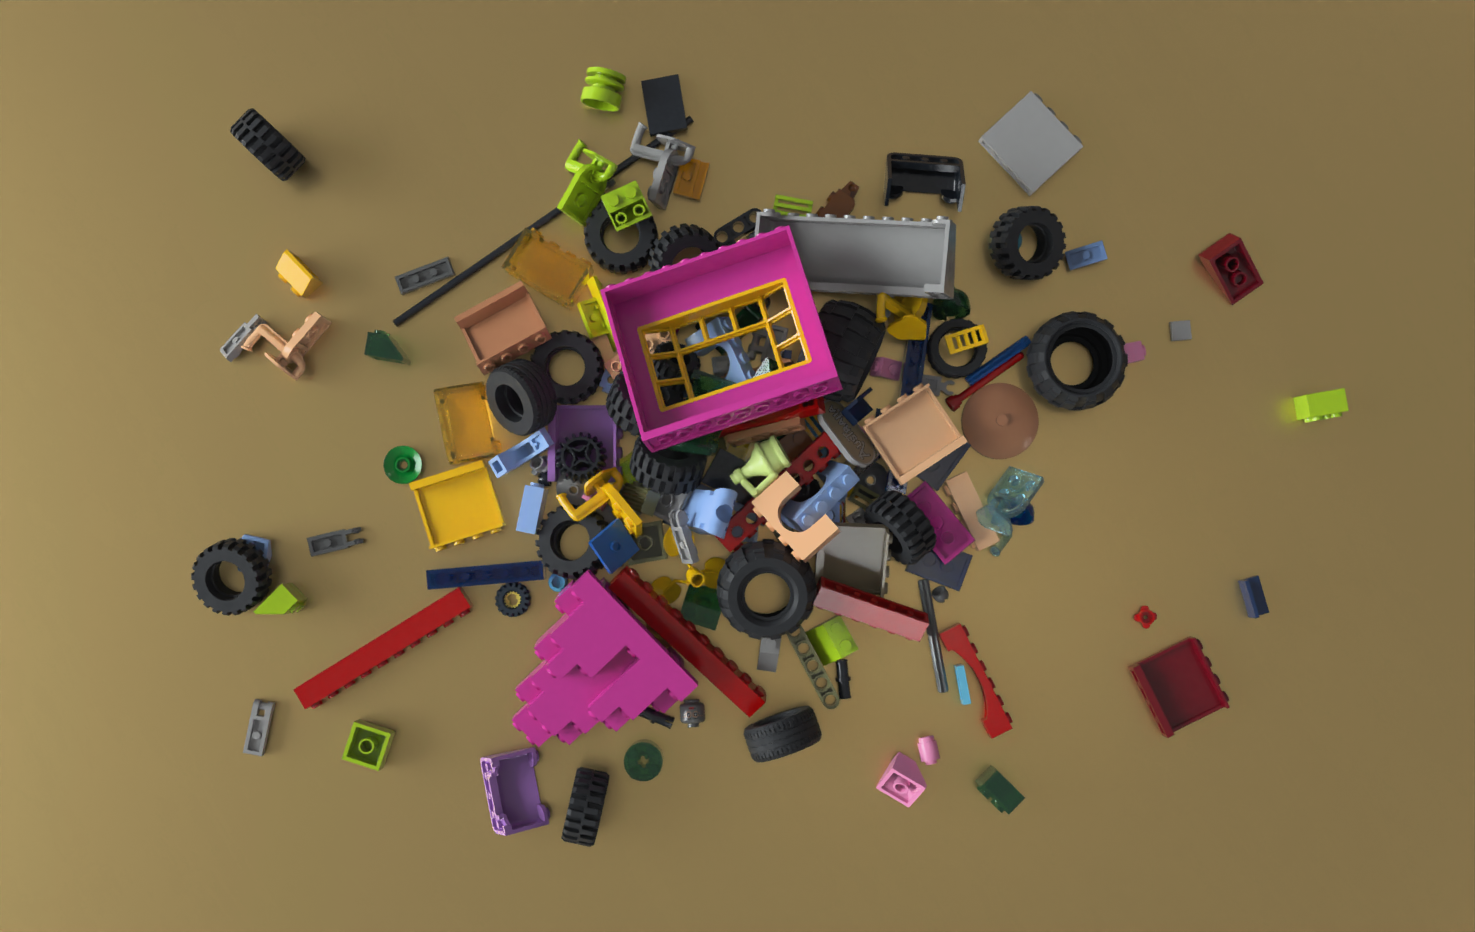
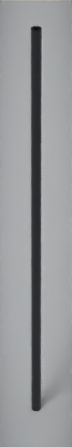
M690 115L686 117L687 126L694 122ZM678 132L663 135L673 137ZM656 138L646 146L657 148L661 143ZM631 155L618 164L617 171L614 172L610 179L641 159V157ZM556 207L395 318L393 323L396 327L563 212Z

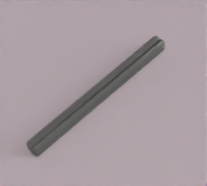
M922 579L918 581L923 612L928 613L929 625L927 627V634L937 689L939 693H945L949 689L928 579Z

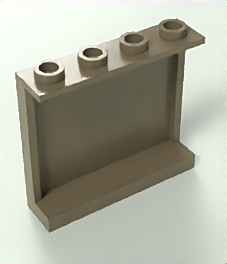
M833 522L841 532L816 553L814 572L816 585L822 576L884 598V594L888 592V583L885 582V577L889 578L887 561L891 560V549H888V546L892 544L893 533L889 532V528L884 524Z

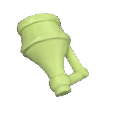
M775 435L769 437V440L760 443L756 442L748 462L742 468L734 470L730 477L735 485L741 484L756 498L778 478V474L785 467L788 468L792 464ZM753 476L767 477L756 488L747 480V478Z

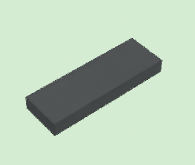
M445 257L395 276L401 295H405L456 274L450 258Z

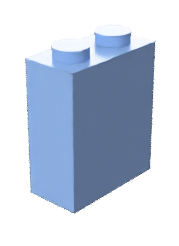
M531 482L530 486L525 485L516 531L536 534L538 529L541 530L540 523L543 520L549 490L544 489V484Z

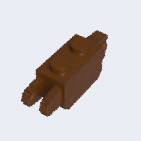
M850 181L842 189H838L836 193L833 191L827 198L828 204L825 208L821 206L816 214H818V217H825V214L837 215V218H844V215H850L855 206L854 197L860 187Z

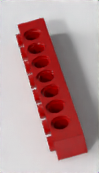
M823 431L791 461L792 465L790 467H785L778 474V478L785 471L790 475L796 473L799 476L797 483L800 486L803 484L807 486L814 479L813 475L817 471L821 473L828 466L827 462L831 458L836 459L841 452L828 434ZM820 447L827 449V455L823 458L819 457L817 453ZM806 460H811L813 463V467L809 471H806L803 467ZM754 497L730 518L725 538L722 539L715 536L729 552L732 550L736 552L743 545L742 541L746 537L750 539L757 532L756 528L760 524L765 525L767 522L764 516L759 518L752 510L755 507L751 503L755 499ZM749 513H755L756 521L754 523H747L746 516ZM735 526L742 528V534L738 537L732 535V529Z

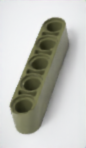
M800 627V633L797 636H792L789 632L786 633L823 705L827 709L836 708L839 705V696L803 627ZM801 643L808 644L809 650L806 653L798 651V646ZM809 661H817L818 667L815 670H809L807 668ZM823 677L827 680L824 687L816 685L818 678ZM828 695H834L836 698L835 702L831 705L825 702V698Z

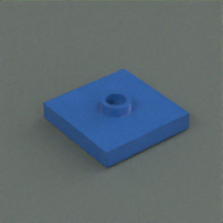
M617 518L588 542L609 574H613L640 550L620 519Z

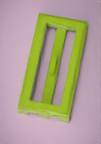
M776 194L773 209L775 212L781 213L782 216H788V213L792 212L777 210V207L811 213L813 201ZM780 200L802 205H808V208L785 203H779L778 201Z

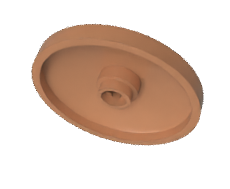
M993 383L980 388L970 396L963 408L961 425L964 437L977 453L991 459H1008L1021 454L1031 445L1038 431L1039 418L1037 408L1026 392L1011 384Z

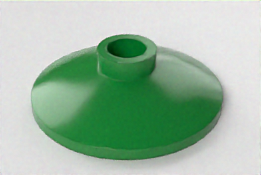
M397 446L387 453L383 467L385 474L391 481L398 484H407L414 481L420 475L422 460L415 449L408 446ZM404 461L407 462V467L405 469L401 467V464Z

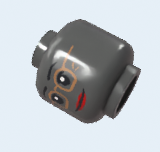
M699 699L684 700V703L679 707L680 721L687 724L688 728L699 727V723L705 721L704 704L699 702Z

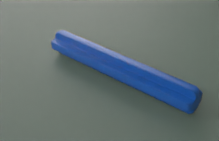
M1027 336L1022 337L965 378L966 382L970 386L1028 347L1031 340Z

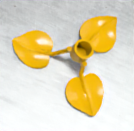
M670 527L664 535L663 547L669 556L675 557L679 555V551ZM692 533V536H691V537H692L693 543H695V537H694V535H693V533ZM712 557L705 562V569L701 571L691 564H687L689 567L686 572L687 580L674 579L672 581L669 577L662 576L655 579L651 585L658 595H663L667 599L668 604H671L681 593V587L676 583H683L687 586L691 584L696 588L701 587L703 584L709 588H717V579L720 570L725 564V560L719 557Z

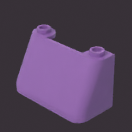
M535 747L482 757L480 760L492 827L496 834L508 836L549 824L550 811L548 807L540 803L534 766L539 761V754Z

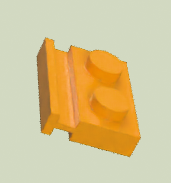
M692 158L687 164L680 165L673 194L700 201L710 164Z

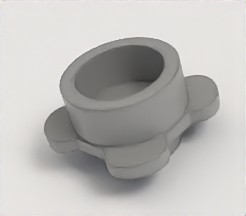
M546 455L542 457L535 456L530 461V467L533 469L531 473L536 476L538 473L548 471V457Z

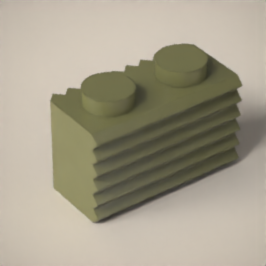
M633 481V484L624 483L625 486L620 495L629 506L637 512L653 517L661 494L654 492L651 488L644 487L643 484Z

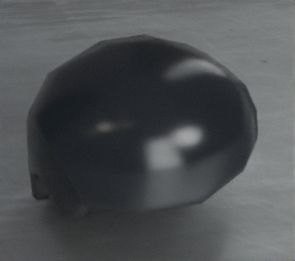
M799 476L794 479L796 482H798ZM813 479L807 486L803 484L801 486L802 489L793 500L803 502L814 496L821 489L819 481Z

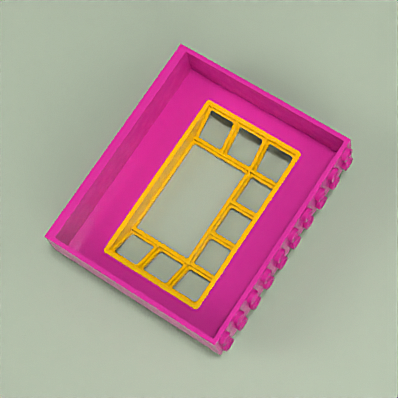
M789 225L779 226L767 233H759L750 239H741L730 246H721L718 250L712 252H703L695 258L683 259L680 263L663 266L660 270L654 272H645L642 276L628 278L622 283L610 284L600 290L641 439L651 453L843 389ZM783 288L789 307L769 318L764 299ZM758 302L763 321L739 328L735 309ZM728 312L734 330L711 339L705 320ZM792 314L797 334L777 344L772 326ZM699 322L704 341L681 349L676 329ZM763 328L767 329L778 370L697 397L694 396L683 359L684 355ZM669 332L674 351L651 354L645 334ZM800 340L806 360L785 367L780 352ZM677 358L682 377L658 380L652 361ZM684 384L689 399L666 407L660 387Z

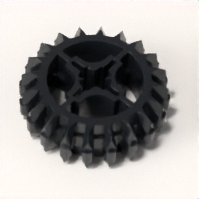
M580 432L579 437H576L575 433H573V439L571 440L566 437V444L560 442L562 449L556 450L559 455L555 456V460L558 461L556 467L560 469L561 475L565 474L566 480L571 478V481L575 483L579 479L580 484H583L584 479L588 481L590 477L602 471L600 467H606L607 464L604 461L608 457L604 454L607 451L606 448L602 447V441H598L596 436L591 438L590 433H587L584 437L583 432ZM579 445H584V446H583L582 448H580V449L574 448V447L579 446ZM592 449L597 454L595 463L589 458ZM568 453L573 457L570 468L566 464ZM577 456H578V457H579V456H580V457H583V456H584L585 459H584V460H583V459H579V460H578ZM582 467L589 468L585 471H578Z

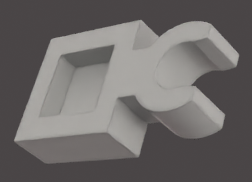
M922 375L921 383L924 386L929 383V388L935 396H939L940 391L945 395H953V392L948 391L946 386L949 384L954 385V381L948 380L942 383V377Z

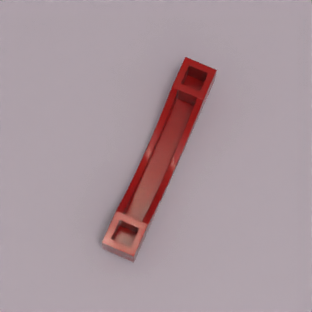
M821 396L710 433V435L720 438L727 434L796 417L802 419L826 413L824 397Z

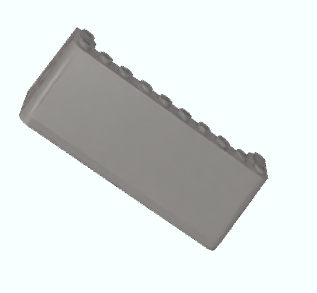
M764 209L763 212H757L755 236L762 232L773 231L779 226H790L812 292L878 295L884 292L889 296L954 298L956 224L952 222L953 220H949L947 216H937L934 220L921 218V221H913V218L903 217L901 221L894 220L893 217H882V220H875L873 216H863V219H856V216L844 215V218H837V215L825 214V217H818V214L807 213L806 217L799 216L798 213H788V216H782L781 213L775 212L774 209Z

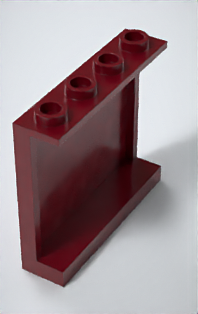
M1189 636L1128 666L1162 735L1166 738L1175 735V731L1222 708H1230L1228 704L1229 697L1225 691L1221 690L1219 686L1221 684L1220 679L1215 673L1213 674L1210 668L1212 663L1207 656H1204L1202 652L1203 645L1195 637Z

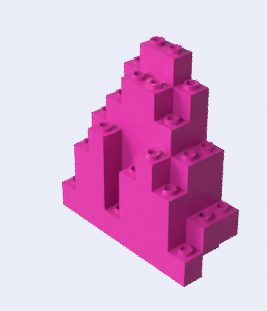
M589 569L577 581L573 579L557 594L554 601L556 603L555 607L562 614L564 612L565 614L536 641L534 646L535 654L538 658L545 660L522 680L515 689L517 692L516 696L522 702L526 701L527 703L513 715L512 724L518 731H523L527 735L526 738L532 745L536 744L538 747L552 735L557 736L561 742H567L570 745L583 732L586 734L599 721L603 722L608 729L611 730L613 728L615 731H618L630 718L634 720L650 704L656 711L661 710L665 713L678 700L682 702L698 687V681L685 669L684 659L671 646L666 649L618 600L617 595L608 588L610 583L604 577L599 580Z

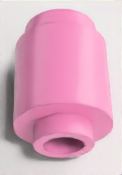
M934 736L918 738L919 743L917 745L921 762H925L926 765L937 763L940 755Z

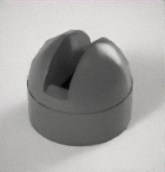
M938 586L932 591V596L937 602L944 603L945 599H948L949 593L944 586Z

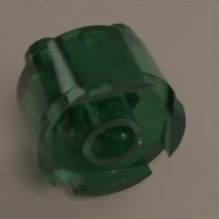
M642 739L634 742L624 756L626 772L632 779L637 781H649L655 778L663 765V752L651 740ZM642 756H644L645 759H648L646 764H643V762L639 761L641 760Z

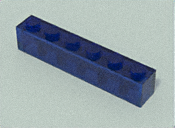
M542 560L426 570L427 589L545 580L546 567L541 563Z

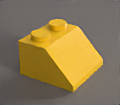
M288 249L284 251L276 266V269L279 271V278L285 283L289 282L293 286L291 290L298 297L308 298L323 282L296 254Z

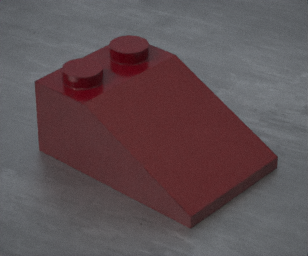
M1228 233L1198 254L1206 271L1231 305H1234L1264 284L1242 239L1234 234Z

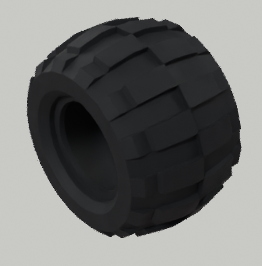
M831 299L823 305L818 314L843 389L823 397L831 401L841 402L843 400L848 403L856 398L865 382L882 344L886 326L885 322L877 323L875 321L877 318L876 314L855 302ZM803 348L801 349L797 363L806 360Z
M1086 311L1062 313L1043 324L1034 334L1026 354L1028 357L1026 366L1028 377L1031 378L1034 384L1033 388L1037 393L1047 399L1048 403L1058 408L1061 407L1074 411L1093 408L1110 399L1121 386L1125 378V368L1128 366V354H1125L1123 346L1125 342L1122 336L1118 335L1113 329L1114 325L1106 319L1103 320L1096 314ZM1066 342H1077L1084 345L1090 351L1093 358V370L1088 379L1083 383L1067 385L1062 383L1055 375L1051 365V355L1059 345Z
M763 539V541L758 542L751 541L742 545L736 552H732L725 560V564L720 570L717 579L719 607L723 616L730 622V625L740 633L742 631L748 634L749 637L758 640L761 637L770 638L771 640L780 639L782 635L788 632L791 634L801 627L802 622L809 618L813 610L812 604L817 596L815 575L808 561L806 563L802 559L798 561L791 554L793 549L789 544L785 547L782 543L774 541V539ZM772 573L785 580L790 590V599L787 606L773 613H758L750 610L745 601V590L748 583L760 574Z

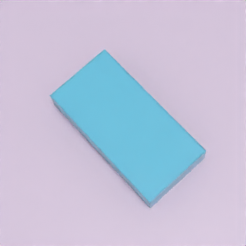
M954 665L961 703L963 705L971 704L964 665Z

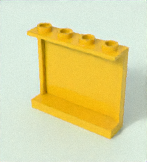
M479 460L409 483L411 491H414L430 542L429 549H435L438 552L447 549L446 545L448 544L460 545L465 543L466 538L472 537V540L484 537L483 533L490 531L491 534L502 531L501 527L506 526L485 460Z

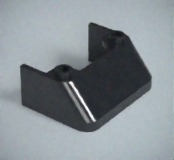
M897 152L887 154L884 206L889 205V198L897 199L903 195V191L940 194L946 203L952 204L956 202L957 211H962L966 182L963 161L961 159L949 156Z

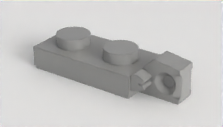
M256 314L248 323L244 322L220 348V352L227 360L232 362L234 358L240 355L243 350L241 346L244 345L247 338L260 324H267V322Z

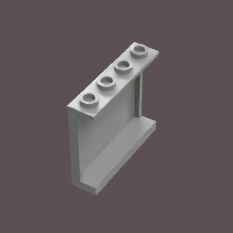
M1032 91L982 135L978 141L1029 196L1083 147L1080 138L1072 135L1068 130V126L1063 121H1059L1055 117V112L1050 107L1047 108L1042 103V98Z

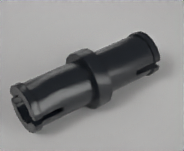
M848 659L835 661L837 677L835 679L838 682L839 699L851 698L849 684L851 676L848 674Z
M649 707L638 715L650 720L652 724L655 722L668 729L672 727V724L669 722L673 723L675 717Z

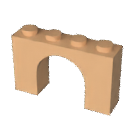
M785 471L751 502L755 506L752 510L759 518L765 517L767 520L766 526L772 532L776 530L781 535L778 539L785 547L788 544L793 549L791 554L798 561L802 559L806 563L841 531L826 514L805 531L792 532L784 528L781 521L782 508L802 489L794 478Z

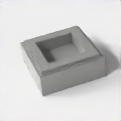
M1190 320L1169 322L1171 341L1192 339Z

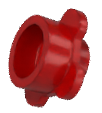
M1145 605L1141 607L1138 614L1134 615V620L1140 622L1145 629L1149 628L1150 624L1157 619V614L1149 610V607Z

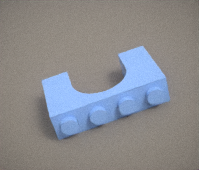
M716 317L706 324L711 339L734 330L729 317ZM701 329L685 339L687 346L704 341ZM739 337L694 352L698 356H705L716 347L721 346L728 354L730 367L727 376L710 388L708 392L757 377Z
M829 460L827 462L828 466L821 473L819 471L816 472L824 483L823 487L806 501L796 502L789 500L782 508L781 520L786 526L800 532L809 529L860 480L849 465Z

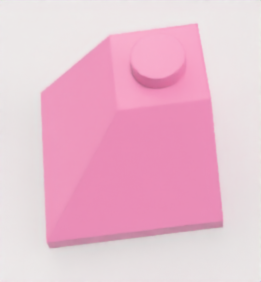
M900 752L892 759L876 786L878 790L907 807H910L927 787L916 762Z

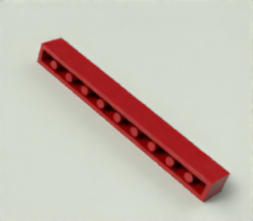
M626 565L611 580L608 588L749 718L766 703L765 690L759 685L756 686L747 673H742L733 660H728L719 647H714L705 634H700L691 621H686L677 608H672L663 595H658L649 582H644L635 569H630Z
M458 587L293 690L304 709L310 707L315 709L323 704L321 700L326 697L331 699L338 695V690L342 687L347 689L356 684L354 680L361 676L364 679L372 674L371 669L376 666L380 669L388 664V659L392 656L396 659L405 653L404 649L408 646L414 648L422 643L421 638L425 636L428 638L438 633L437 629L442 625L446 628L454 623L453 619L460 615L462 618L469 614L473 604L464 589Z

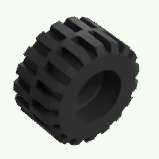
M666 341V343L658 344L654 353L674 351L673 343ZM679 344L681 349L686 347V345ZM694 352L683 356L691 386L701 367L700 359ZM677 358L652 361L658 380L682 377ZM684 384L663 386L668 390L685 391L686 389Z

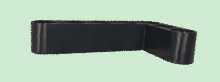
M758 208L748 210L718 228L714 233V238L717 240L718 235L725 234L728 237L725 242L717 240V242L721 246L735 244L737 240L755 230L756 222H752L749 218L751 215H757V212L762 211ZM736 224H741L744 229L742 232H735L733 227ZM770 297L765 298V300L767 301V310L770 307ZM752 303V305L759 312H761L760 307L757 305V303Z

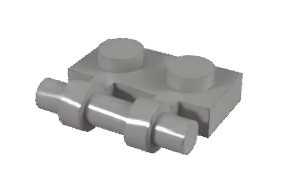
M773 325L772 328L777 344L786 341L789 328ZM760 329L752 332V343L748 346L749 359L755 360L756 354L759 353L762 354L760 362H777L767 330ZM761 338H766L764 347L759 346Z

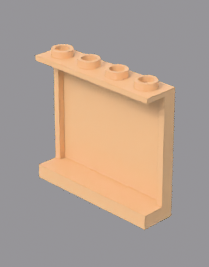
M923 383L912 389L914 391L913 394L910 396L904 394L897 399L898 403L893 407L890 404L880 410L881 415L876 418L872 415L864 421L866 425L862 427L900 485L905 484L968 442L964 435L961 436L929 388V383L925 386Z

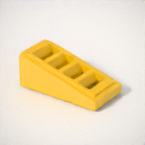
M984 324L944 336L950 355L989 343ZM975 331H979L982 341L978 342ZM968 333H971L974 342L970 344ZM962 335L964 337L966 346L962 345L960 336ZM952 338H956L957 349L954 347Z

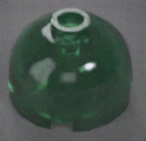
M955 287L953 299H933L932 302L933 317L939 320L946 321L948 316H955V319L965 318L971 311L967 294Z

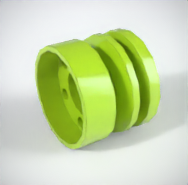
M587 68L585 83L590 86L583 88L581 102L598 110L619 111L622 96L617 92L624 91L623 85L626 83V76L608 68Z

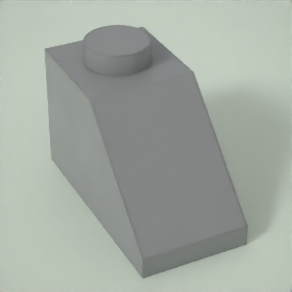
M761 637L757 670L776 672L781 638L771 640L770 638Z

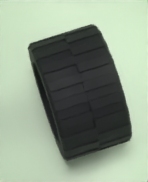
M954 318L943 322L932 332L927 341L926 354L928 362H930L931 367L938 374L946 378L958 379L968 376L981 366L986 358L987 344L975 347L972 359L967 364L958 367L947 364L939 353V343L945 334L951 331H962L978 326L977 324L963 318ZM975 331L978 342L982 341L979 331ZM968 333V337H969V338L972 340V342H973L971 333Z

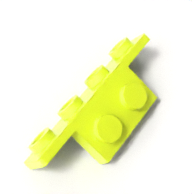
M593 276L587 281L593 298L577 303V307L590 340L607 335L613 352H616V345L600 291L603 289L602 283L598 280L597 276Z

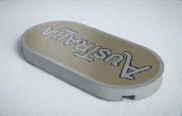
M825 400L826 413L817 416L821 427L848 462L854 466L859 465L861 468L867 467L875 459V449L872 442L858 424L852 426L841 413L845 409L841 403Z

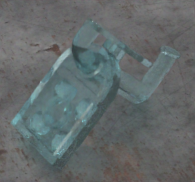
M1009 466L988 495V505L977 510V518L982 526L1002 534L999 539L1000 541L990 548L993 556L998 557L1011 539L1013 528L1010 518L1021 514L1044 483L1042 476Z

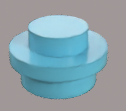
M552 574L548 584L553 591L560 592L568 585V579Z

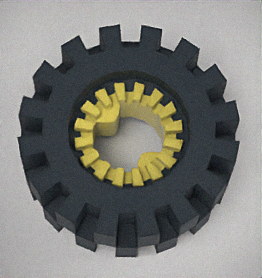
M519 582L506 583L496 592L495 605L498 607V611L502 612L505 616H520L528 610L531 604L530 591ZM511 594L517 595L516 599L518 602L516 605L510 604L511 600L508 597Z

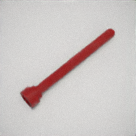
M1019 352L959 395L955 394L946 398L945 402L953 412L959 409L963 400L1022 360L1024 353Z

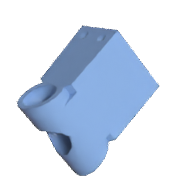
M719 488L715 491L693 490L684 509L688 516L687 524L689 529L698 534L715 535L724 539L738 493L726 488Z

